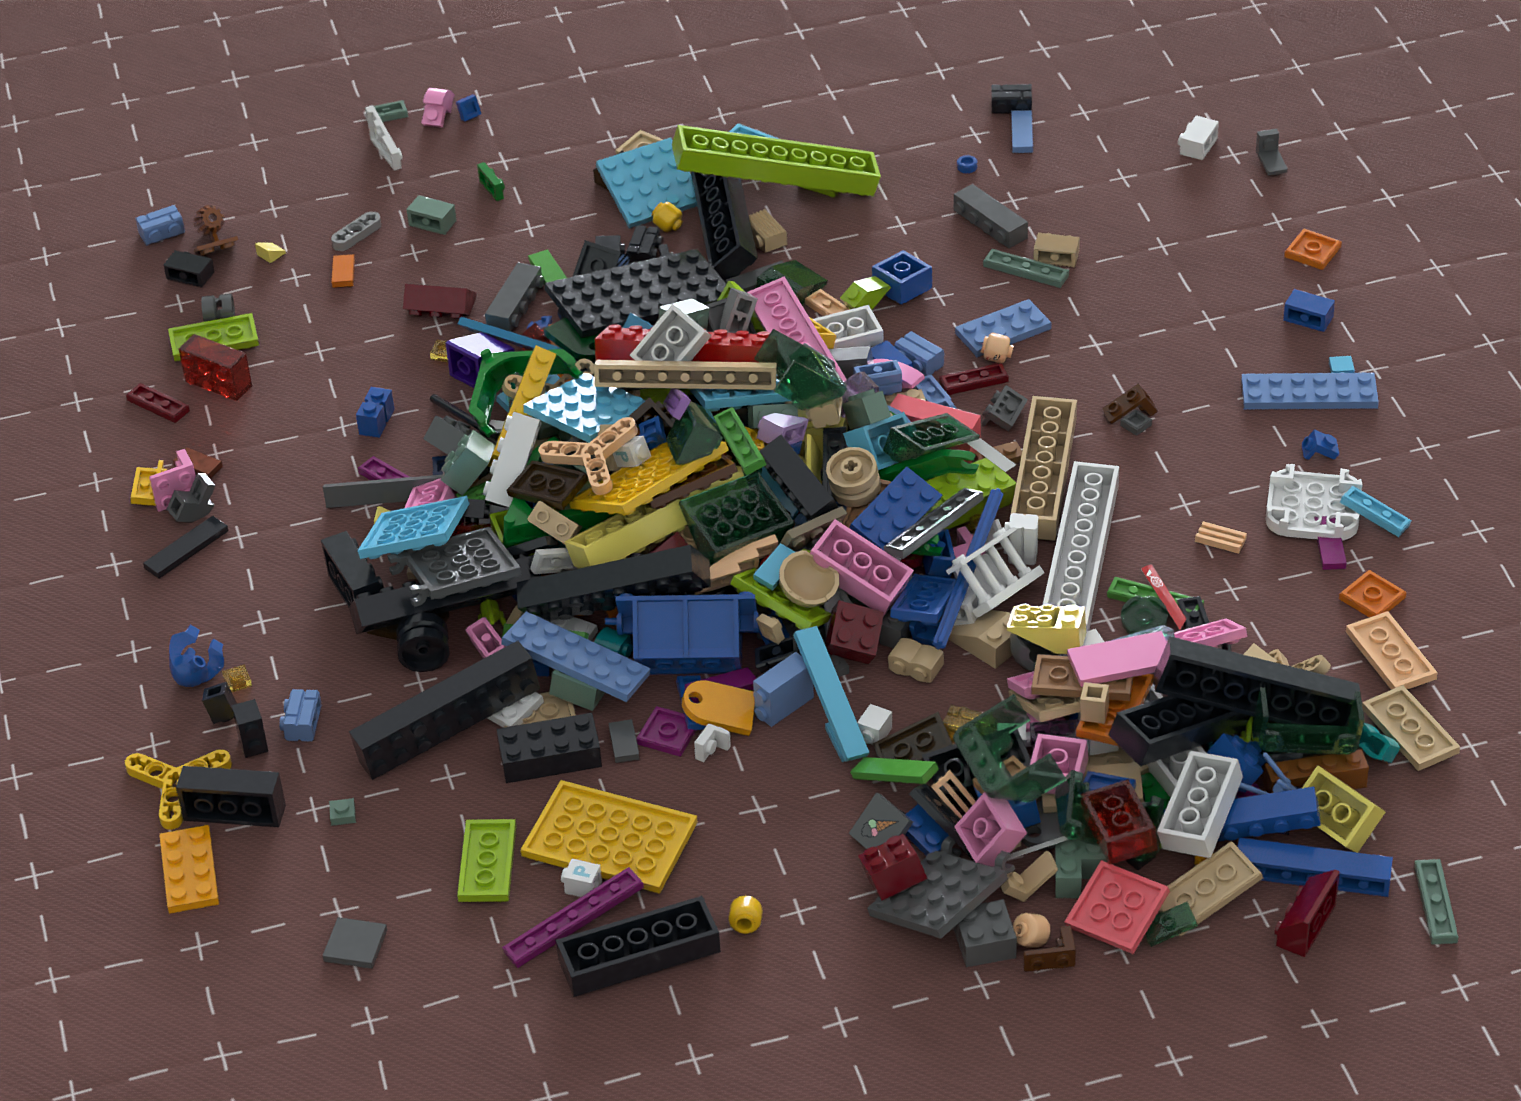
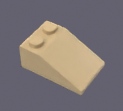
M990 610L978 617L973 624L954 626L949 640L996 669L1012 656L1010 649L1011 632L1007 631L1011 613Z

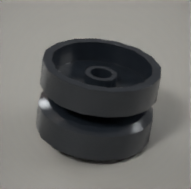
M421 612L405 617L398 624L396 629L397 654L399 662L405 668L416 672H429L442 667L447 662L450 655L448 628L446 622L441 617L433 613Z

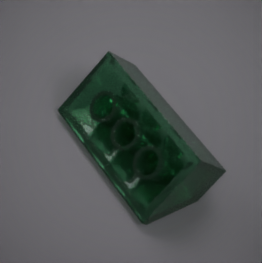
M690 401L681 419L675 420L666 441L675 463L683 465L711 455L714 448L718 449L720 446L722 433L711 410Z
M948 413L891 427L883 452L888 454L893 461L903 462L978 440L980 435Z

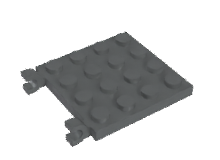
M490 527L452 536L446 544L441 546H434L432 544L416 551L408 549L404 550L401 554L387 555L390 563L397 562L395 566L389 567L392 575L401 573L404 566L407 565L421 584L409 586L412 594L419 593L417 597L411 598V603L414 607L422 605L427 597L442 599L447 595L465 593L469 589L487 587L495 582L509 581L514 577L521 576V567Z
M948 836L943 841L940 852H931L921 861L928 879L884 900L878 897L867 908L869 915L942 938L1008 880L1007 874L1015 870L1014 865L1006 863L1011 857L1010 853L1001 851L997 855L995 866L993 867L960 858L961 851L952 848L956 842Z

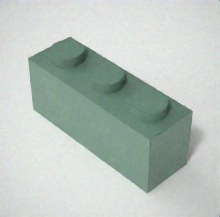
M874 389L847 397L849 402L842 404L850 429L891 417L883 391L875 393Z

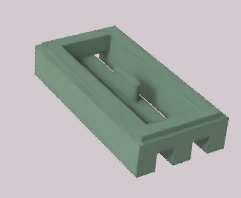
M404 100L374 106L382 122L408 117Z

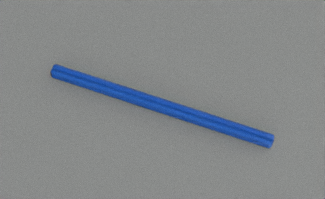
M997 488L990 491L965 557L985 545L1003 498V493L1000 492L1001 489ZM971 560L967 565L974 574L976 564ZM959 571L932 641L937 650L946 647L969 587L961 571Z

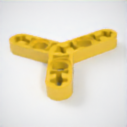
M226 750L213 751L177 768L140 753L131 754L125 760L128 775L162 789L159 818L161 826L168 830L178 828L183 822L179 799L175 802L167 801L171 797H178L173 783H175V780L178 782L183 766L208 767L210 765V768L224 769L232 767L230 754ZM153 771H162L158 776L150 775ZM170 811H173L174 815L170 819Z

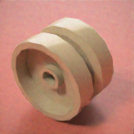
M860 447L845 448L832 455L827 462L826 473L831 493L839 504L847 507L866 505L874 500L880 492L881 481L874 456L868 450Z

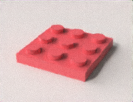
M1101 860L1066 918L1065 925L1071 926V929L1134 954L1170 893L1169 888Z

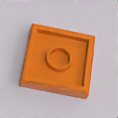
M1303 229L1285 250L1284 257L1323 270L1341 248L1342 241Z
M1368 570L1339 594V600L1369 618L1387 611L1389 612L1406 598V591L1371 570Z

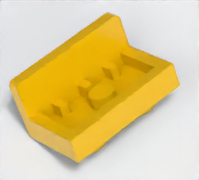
M163 460L158 461L157 469L136 468L131 493V504L156 506L149 477L167 471V469H164Z

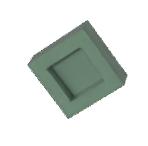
M354 798L329 801L331 826L356 823Z

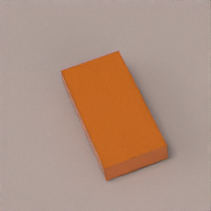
M354 254L333 256L332 287L353 286Z

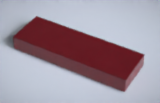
M997 363L939 376V382L948 395L1006 383L1009 382V376L1003 364Z
M142 383L126 394L127 401L174 423L178 422L190 411L189 405Z

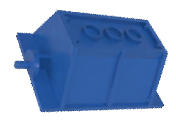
M740 592L734 595L633 596L632 594L624 593L616 596L617 618H605V625H617L618 635L633 634V659L651 668L650 675L724 674L742 669L743 633L760 632L756 621L759 615L755 594L751 592Z

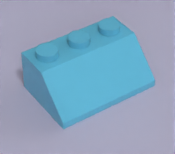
M905 412L843 433L847 447H860L868 450L874 456L878 470L919 455Z

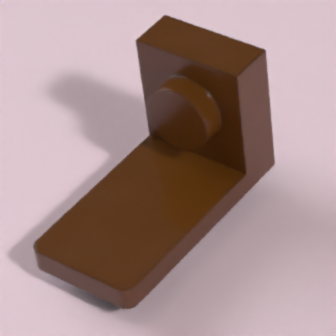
M1139 383L1103 407V411L1111 424L1136 407L1141 411L1146 410L1150 416L1158 412L1153 400Z
M1071 926L1060 927V938H1056V948L1024 951V971H1041L1075 966L1076 948Z

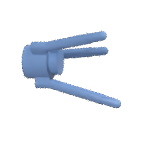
M1263 753V757L1280 778L1274 785L1273 792L1297 789L1291 784V781L1283 774L1267 753ZM1242 782L1239 786L1258 795L1269 794Z

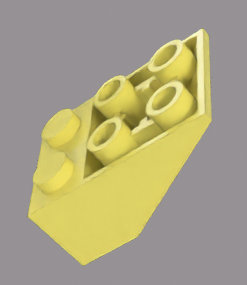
M1021 604L1014 606L1007 625V631L1056 654H1067V649L1083 646L1086 636L1085 607H1078L1077 605L1054 607L1050 604L1042 606Z

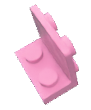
M185 449L176 451L178 461H175V468L149 477L156 508L159 512L167 509L174 490L190 491L196 478L193 463Z

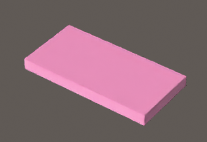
M1162 631L1067 649V656L1080 686L1083 687L1084 682L1099 684L1155 673L1167 642Z

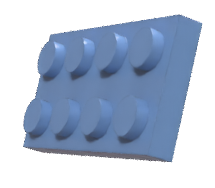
M1028 299L956 326L955 334L976 357L984 355L981 353L985 336L988 337L990 333L1008 336L1011 345L1050 330L1051 322Z

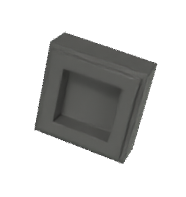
M1134 410L1121 419L1120 426L1137 436L1152 426V419L1138 410Z

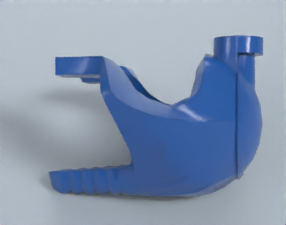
M191 624L185 632L172 635L169 645V668L171 675L178 685L184 687H194L207 682L224 667L223 644L215 639L211 641L208 649L209 661L207 664L202 657L195 656L196 653L193 648H188L181 655L182 650L187 645L196 642L200 631Z

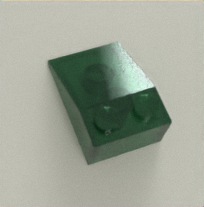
M792 260L770 266L757 277L756 288L785 277L802 305L805 303L806 297L823 288L828 283V280L800 262Z

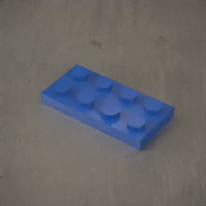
M906 466L851 523L849 528L884 550L883 547L922 519L938 503L942 494Z
M914 574L892 606L891 618H897L902 622L912 620L920 621L925 625L937 624L944 613L956 579Z

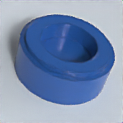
M970 155L961 156L957 160L958 171L962 173L976 171L977 159Z

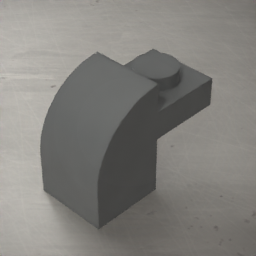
M197 473L190 491L174 490L167 507L168 512L178 522H194L207 516L214 507L210 497L213 494L215 484L205 473Z

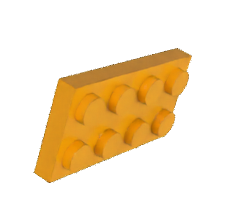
M209 825L159 834L169 914L219 905Z

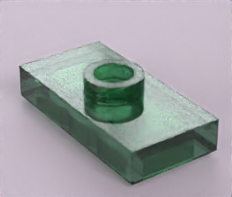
M1184 902L1155 916L1145 933L1151 947L1198 926L1189 903Z

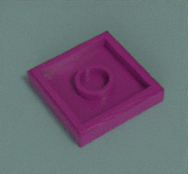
M656 706L637 736L636 741L637 745L681 757L696 730L687 729L685 714Z

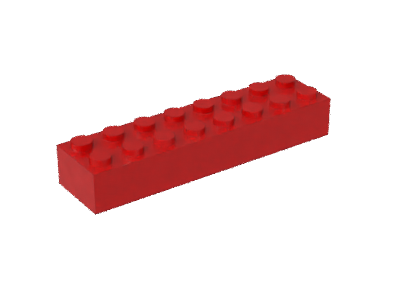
M617 324L609 325L595 338V360H634L630 354L653 327L642 329V326L638 325L630 326L629 328H621V325ZM723 329L708 332L712 336L691 360L698 362L776 363L778 361L777 335H770V332L765 331L749 334L748 331L744 330L736 331V333H727V330Z

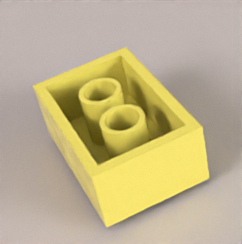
M1317 765L1302 787H1315L1321 826L1317 827L1345 847L1358 853L1386 812Z

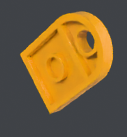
M706 680L693 682L686 688L681 703L683 711L692 721L705 726L709 723L730 732L747 736L752 731L755 705L753 691ZM689 697H697L700 703L691 702Z

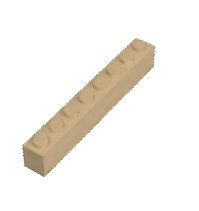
M596 360L594 364V387L776 390L777 363Z

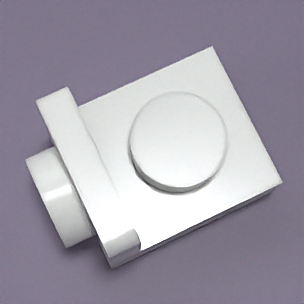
M708 723L694 742L695 759L704 762L709 754L714 753L716 747L729 750L731 747L730 732L722 727Z

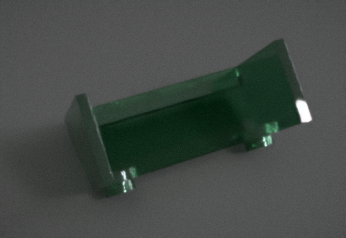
M775 329L771 331L754 358L760 363H777L776 378L779 382L774 392L791 400L792 404L800 410L804 408L811 409L840 398L848 389L827 358Z
M1260 687L1252 728V739L1256 746L1267 752L1352 754L1359 747L1365 720L1360 691H1355L1348 726L1268 723L1269 714L1266 690Z
M1014 694L959 727L954 733V741L988 797L1031 802L1067 779L1050 753L1013 776L1009 773L1000 756L1008 752L1013 746V739L1010 733L1031 721Z

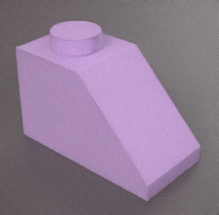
M778 413L764 416L758 424L757 438L769 444L782 435L790 445L804 439L809 419Z

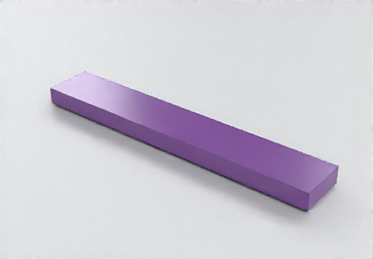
M671 388L663 402V406L674 418L680 420L691 400L681 389Z

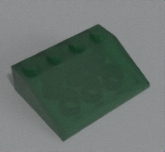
M758 471L679 501V506L696 547L709 560L710 567L730 553L775 534L778 543H780L786 532L793 529L795 523Z

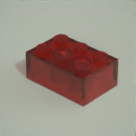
M196 334L192 335L179 348L185 382L238 401L252 387L246 353Z
M1128 779L1081 794L1083 816L1109 865L1158 850L1155 826Z

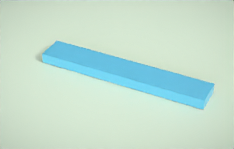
M818 627L795 631L793 636L845 762L868 756L869 750Z

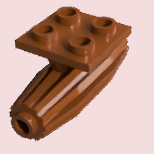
M206 205L200 208L193 217L195 221L193 225L198 228L196 231L198 233L202 231V235H209L211 243L194 249L195 253L200 252L201 255L212 253L215 251V247L220 246L221 250L235 246L234 242L238 240V236L219 241L216 233L222 229L225 223L223 218L225 217L224 214L220 213L222 210L220 208L216 209L214 205Z

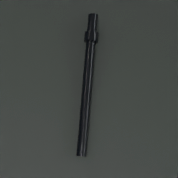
M431 395L430 401L479 430L480 434L484 437L492 438L495 441L498 440L500 433L495 430L494 426L488 423L496 433L487 437L480 431L473 416L438 395Z

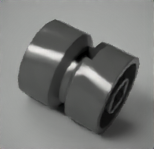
M221 294L218 298L214 295L202 296L201 304L204 322L235 316L232 294Z

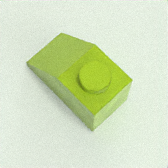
M874 276L853 282L840 299L850 309L869 305L871 310H873L891 287Z

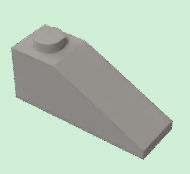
M731 288L723 309L720 329L727 330V333H736V331L741 330L747 331L758 299L750 293Z

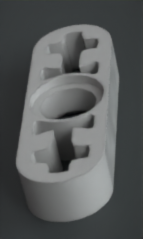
M367 212L333 234L331 237L333 248L337 251H345L381 227L380 215L377 212Z

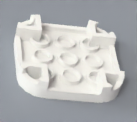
M1286 464V469L1277 472L1272 471L1266 509V524L1271 531L1286 537L1317 540L1318 537L1342 538V541L1350 539L1357 533L1360 514L1340 503L1342 496L1352 486L1362 491L1361 479L1357 480L1349 475V470L1341 468L1340 475L1294 471L1295 464ZM1322 516H1327V525H1319L1322 521ZM1332 518H1336L1335 523H1332L1329 520Z

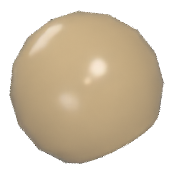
M802 550L790 554L783 560L779 569V584L782 592L793 603L806 608L825 604L834 596L839 586V573L830 566L828 568L819 566L814 561L812 554Z

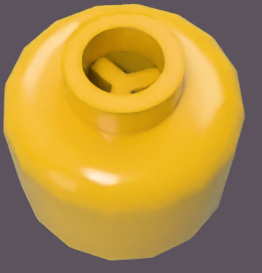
M660 202L651 214L653 216V223L666 233L672 229L677 231L683 223L681 220L682 212L670 202Z
M740 896L734 899L729 910L728 920L733 930L743 934L756 931L761 925L762 906L757 899L751 896Z

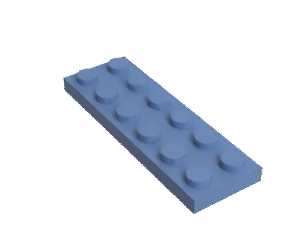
M1251 373L1241 375L1244 409L1378 408L1379 401L1375 373Z
M527 611L502 637V645L508 646L519 641L532 659L625 702L630 699L650 675L651 668Z

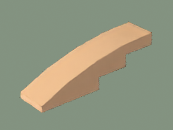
M775 534L754 541L710 567L711 587L703 588L702 591L694 592V594L699 595L729 586L733 576L752 568L757 569L759 559L771 555L778 547V540Z

